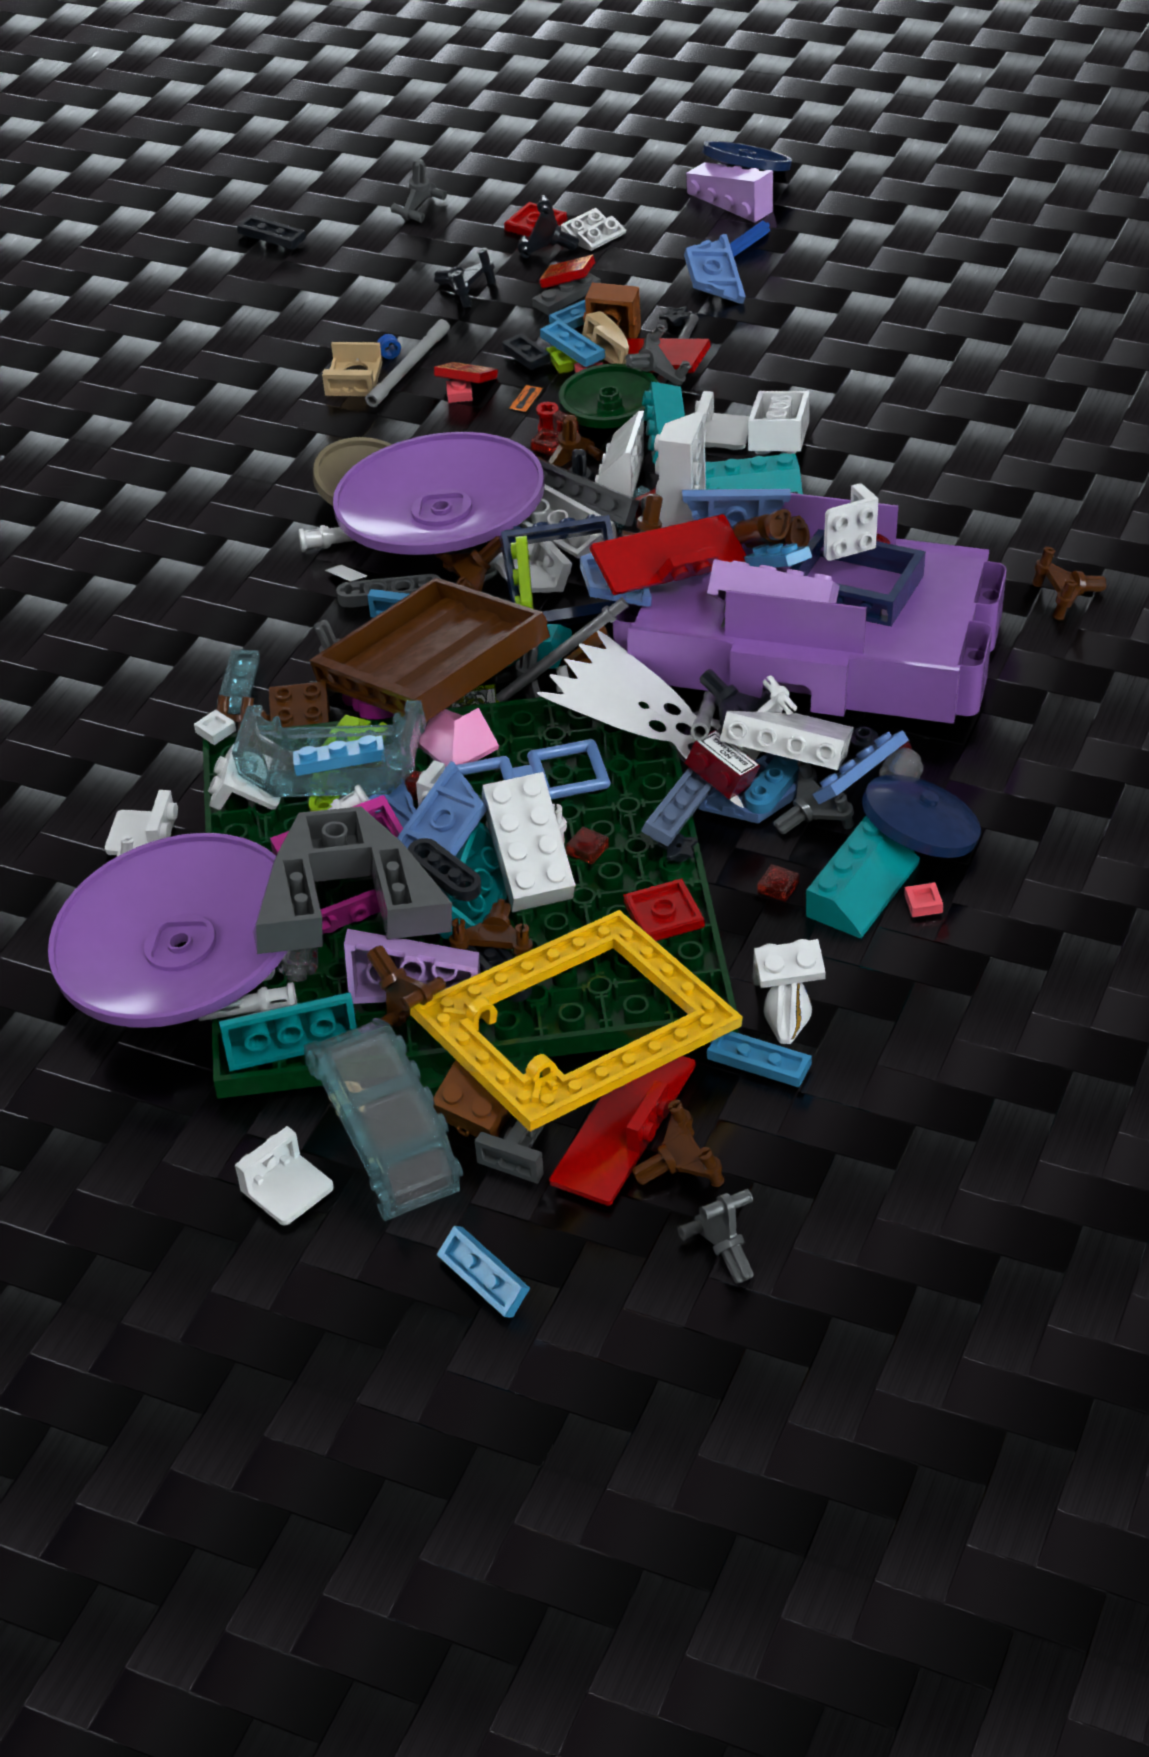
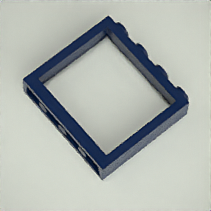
M591 514L586 519L575 520V518H565L560 520L559 523L548 524L547 522H538L533 524L532 527L521 529L520 526H513V529L502 531L500 544L511 602L515 603V596H520L518 586H514L513 569L515 567L511 554V543L516 542V537L527 536L528 544L601 533L602 541L614 539L610 516H595V514ZM616 601L543 611V614L547 619V624H559L564 627L585 624L601 614L602 608L606 605L610 607Z
M822 529L816 531L807 545L810 548L812 558L792 565L790 569L802 571L804 576H807L818 559L824 557V551L821 550L824 547V530ZM876 541V548L835 559L902 574L889 595L838 584L840 587L836 604L867 607V622L892 627L924 576L926 551ZM882 609L887 610L888 616L882 615Z

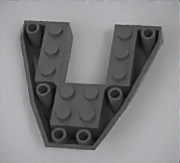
M362 806L298 813L271 868L253 931L257 954L323 947L322 915L314 882L372 876L387 939L451 932L452 902L406 846Z

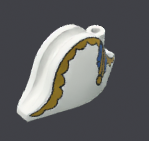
M802 982L772 986L764 1004L765 1018L779 1043L791 1044L806 1025L812 1013L811 1001Z

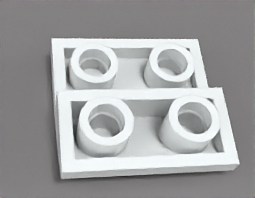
M597 208L561 224V231L578 237V246L590 251L626 234V229L613 216L606 218Z

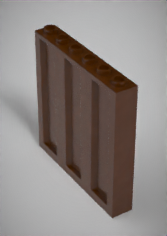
M435 577L309 661L317 682L326 681L327 688L416 723L424 724L548 639L550 634L547 627V619L541 611Z

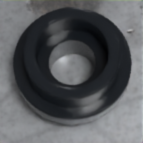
M859 727L853 730L850 744L856 752H860L866 747L874 745V740L879 736L875 730L869 727Z

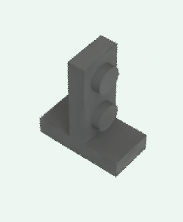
M517 1120L513 1127L507 1129L504 1139L480 1132L475 1140L477 1163L538 1184L544 1175L542 1152L531 1149L545 1125L529 1132Z

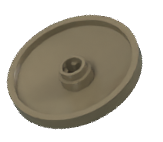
M353 437L342 439L326 446L318 454L314 462L313 482L316 490L325 501L333 506L334 492L343 476L362 459L392 444L374 438Z

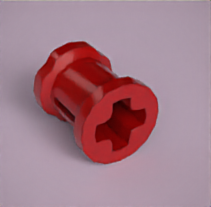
M543 402L536 407V413L539 416L538 432L542 435H554L559 432L560 425L557 422L559 407L556 403Z

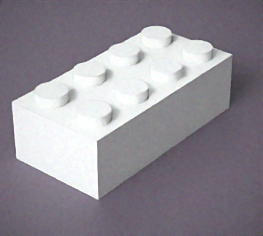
M758 391L748 419V451H755L756 454H769L771 451H781L782 454H795L797 451H801L809 424V391Z
M540 772L483 785L481 800L487 808L485 815L512 912L573 899L575 882L544 773Z

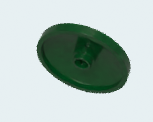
M614 363L592 366L573 374L562 384L559 391L560 408L564 415H575L577 417V424L602 429L622 427L638 411L645 412V406H642L644 391L649 390L651 381H658L650 372H645L641 368H628L625 364Z

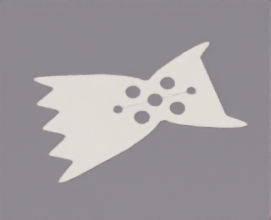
M599 630L597 634L606 649L579 644L592 663L564 659L577 676V679L549 674L563 694L537 692L543 698L616 728L652 739L670 741L676 745L685 759H687L690 753L688 744L696 741L692 735H684L676 729V724L685 723L692 728L693 722L697 718L684 700L659 676ZM639 702L647 703L649 708H641ZM671 703L676 705L681 710V713L679 715L669 714L665 711L664 704ZM712 719L711 726L717 730L720 728L719 720ZM657 720L662 722L666 726V731L657 732L649 726V721ZM746 748L749 751L746 754L753 760L762 752L754 749L750 751ZM737 795L729 799L734 804L744 808Z

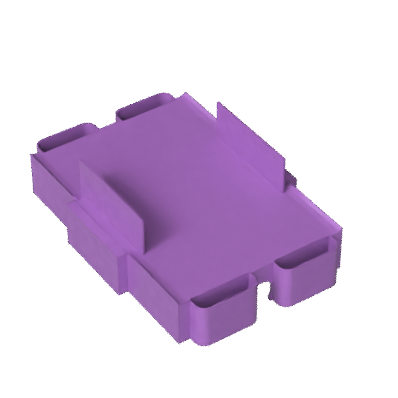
M791 493L790 501L785 502L781 509L789 510L791 517L800 515L805 520L811 540L818 529L824 530L826 511L833 507L848 504L851 500ZM878 503L876 541L926 551L924 576L892 627L867 622V607L726 590L725 602H722L707 594L711 572L700 576L648 587L652 596L651 606L647 607L628 603L629 607L616 616L617 620L613 622V640L624 648L628 654L634 656L659 676L668 686L709 691L700 682V677L705 671L711 669L727 686L733 684L738 689V692L761 698L763 688L767 689L763 685V680L766 679L770 683L766 677L772 675L780 686H785L789 692L811 695L810 712L844 717L847 709L954 724L956 715L972 716L980 710L987 681L990 652L995 648L1002 618L1007 570L1001 563L988 561V549L896 539L899 506ZM745 543L741 544L746 555L754 553L753 549L745 546ZM820 557L807 576L814 578L815 574H824L831 576V581L838 584L889 595L902 574L838 560L828 561L826 558ZM791 566L775 568H777L776 571L787 573V569H790ZM882 609V615L888 616L887 610ZM724 618H725V628H724V627H721V624H722Z

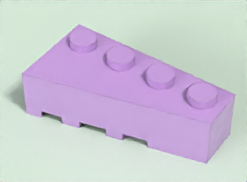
M704 162L687 172V193L755 223L773 212V170H765L763 172L756 168L747 170L742 169L740 166L731 168L723 164Z
M714 559L707 594L722 602H725L726 590L836 604L840 585L831 581V576L824 574H815L813 578L804 576V572L787 569L786 573L776 571L777 568L767 565L754 567L749 566V563L741 561L727 562Z
M347 929L344 950L348 992L351 993L353 1004L386 1002V992L378 984L382 979L367 958V953L379 945L385 948L397 969L404 968L407 976L425 984L437 977H441L445 981V989L480 974L479 952L401 938L387 939L385 935Z

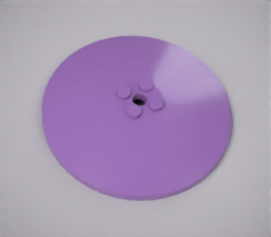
M437 433L392 444L362 459L338 483L333 496V506L337 523L342 531L351 539L366 547L396 554H438L485 543L496 536H500L502 531L518 526L539 505L545 489V480L542 465L533 452L518 442L486 433Z
M193 833L149 842L107 862L87 877L73 891L63 904L52 926L48 944V957L52 974L61 992L71 1004L90 1017L114 1025L142 1028L162 1027L198 1019L242 998L266 979L287 953V951L257 954L253 934L276 855L267 848L245 838L219 833ZM181 942H187L185 945L178 947Z

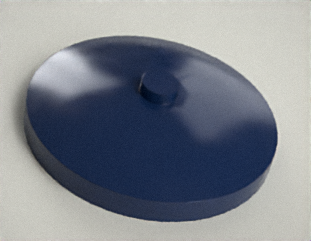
M706 141L702 150L704 155L731 168L740 166L742 169L756 168L763 172L765 170H773V173L790 170L792 159L784 154L733 142Z
M883 775L877 777L868 784L862 798L864 812L875 827L895 842L926 855L943 858L967 855L974 849L981 834L980 823L976 815L963 801L947 790L919 778L905 775Z

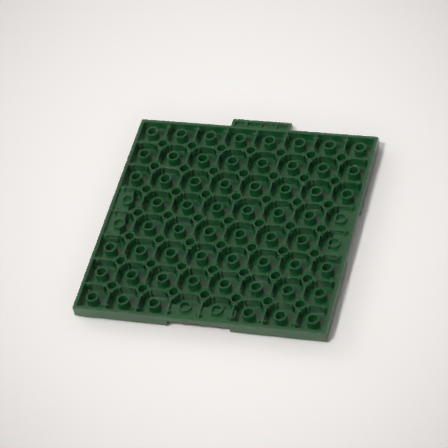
M543 697L446 708L463 716L477 708L480 709L499 745L498 750L480 760L507 756L510 759L512 768L530 765L527 754L531 750L593 739L598 746L611 784L607 789L551 800L552 804H555V811L557 810V804L562 806V817L566 819L567 828L564 831V847L575 882L573 899L516 912L510 910L508 918L513 928L518 924H522V930L524 929V924L529 926V939L533 943V949L618 910L622 911L632 920L623 902L624 894L682 878L704 918L705 927L656 942L737 1011L699 843L692 848L693 858L683 862H674L667 860V851L658 846L659 842L641 832L645 822L683 775L676 745L670 741L652 739L616 728ZM639 702L641 708H649L647 703ZM667 703L664 704L666 712H668ZM401 716L384 719L361 718L371 721L372 728L377 727L381 722L389 726V731L386 733L387 738L383 742L386 760L366 763L361 768L349 766L343 795L346 796L355 790L354 787L358 784L363 788L369 781L370 772L377 766H385L391 770L393 778L399 773L403 775L406 788L413 799L415 809L418 808L416 782L422 771H426L434 760L417 746V742L412 748L395 745L394 730ZM657 720L649 721V726L657 732L666 731V726L662 722ZM340 721L250 731L249 742L236 740L238 733L230 734L215 745L202 737L205 832L245 838L272 852L270 838L289 831L298 813L310 812L308 803L315 773L296 776L293 751H299L306 746L321 747ZM233 744L248 749L271 761H275L286 768L280 802L276 809H269L233 792L221 810L209 806L212 794L208 790L213 778L217 776L213 772L215 764L220 756H226ZM587 752L541 761L550 788L596 779ZM500 769L464 775L480 799L482 798L483 785L504 780ZM484 814L480 822L486 826L487 818ZM691 816L680 830V833L684 837L697 838L693 817ZM372 876L314 882L320 910L375 889ZM507 895V898H506L505 903H509V904H510L509 899H508V895ZM381 912L368 916L362 921L340 927L334 932L322 934L323 947L287 951L275 968L273 978L262 981L247 994L257 993L261 987H267V989L287 987V984L292 982L295 986L297 1003L347 993L348 983L344 950L347 929L386 936ZM439 934L401 938L450 947L449 939H444ZM613 948L533 985L531 995L523 1001L513 1002L503 999L492 1004L498 1011L497 1020L489 1025L480 1018L478 1032L522 1074H525L528 1063L537 1055L545 1054L547 1057L618 1049L688 1014ZM507 949L514 958L517 957L513 949ZM302 955L305 958L302 961H298L296 957ZM305 963H308V967L311 968L304 969L303 967ZM292 964H296L298 967L297 969H289L290 967L292 968ZM386 1002L353 1004L359 1039L358 1043L229 1071L219 1021L253 1013L212 1019L213 1080L217 1099L414 1074L416 1098L433 1097L456 1059L412 1016L407 1017L406 1022L399 1027L392 1026L382 1033L377 1032L374 1027V1021L387 1014Z

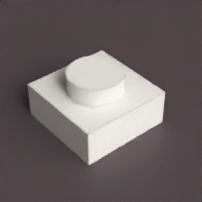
M217 710L194 723L195 733L213 745L236 731L235 722Z

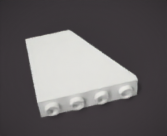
M727 711L720 741L838 770L847 756L854 727L798 713L788 715L786 713Z

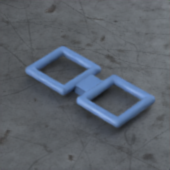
M593 739L531 750L527 754L530 765L512 768L510 759L507 756L457 765L463 776L500 769L504 780L543 772L551 800L609 788L611 784L598 746ZM584 752L588 753L596 779L550 788L541 763L542 760Z

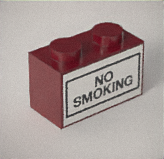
M714 730L708 734L706 739L694 742L684 764L728 799H731L751 786L761 765L734 744L720 741L721 734Z

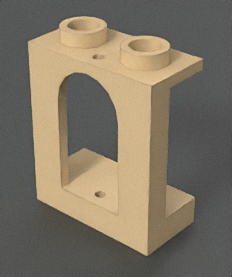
M332 342L333 360L330 369H324L322 374L325 396H366L377 385L381 371L382 355L380 343ZM361 365L366 367L368 370L346 369L350 366Z

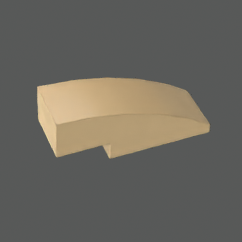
M601 311L586 314L582 335L605 349L604 359L610 364H625L629 345L618 325Z

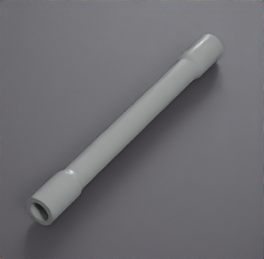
M443 319L438 320L428 331L427 335L383 381L366 395V403L371 407H377L405 374L450 330L449 323Z
M705 691L698 716L691 728L692 737L699 741L707 738L717 706L714 703L716 697L710 691Z

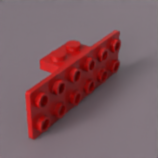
M724 514L593 543L589 547L613 595L709 573L712 571L714 559L727 562H745L744 557L747 556Z
M681 1056L601 1096L549 1178L550 1185L610 1206L647 1145L653 1140L663 1119L667 1117L669 1113L668 1104L676 1100L696 1067L695 1060Z

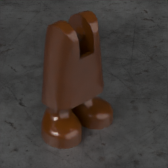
M786 509L774 511L770 515L766 513L737 522L732 527L740 544L745 543V546L749 549L764 544L773 546L780 543L783 546L797 543L798 547L807 546L810 540V532L805 520L800 515L791 517L790 511Z

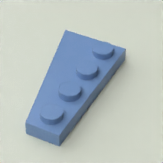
M903 730L894 735L887 732L874 740V745L861 750L856 754L857 757L855 759H851L840 766L837 774L833 773L820 782L822 787L812 794L818 804L839 795L909 741Z

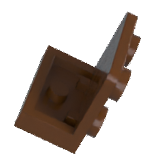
M326 681L269 687L271 729L329 722L328 712H330Z

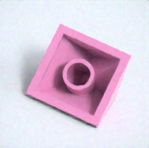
M479 708L464 716L444 709L428 721L416 741L420 749L433 760L444 763L445 767L448 766L450 761L456 765L478 761L499 749V745Z

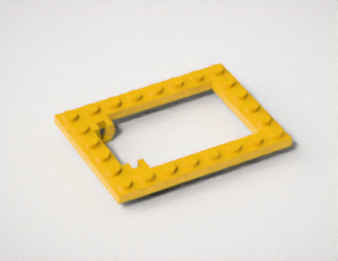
M620 910L433 995L432 1001L422 1005L419 1003L410 1009V1015L529 1132L741 1027L743 1016ZM613 948L688 1014L565 1075L545 1054L535 1056L528 1063L526 1073L522 1074L478 1032L480 1018L489 1025L496 1022L498 1011L492 1004Z

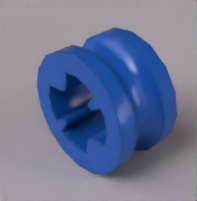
M392 334L383 335L377 342L380 343L381 355L386 359L397 357L401 351L399 341Z

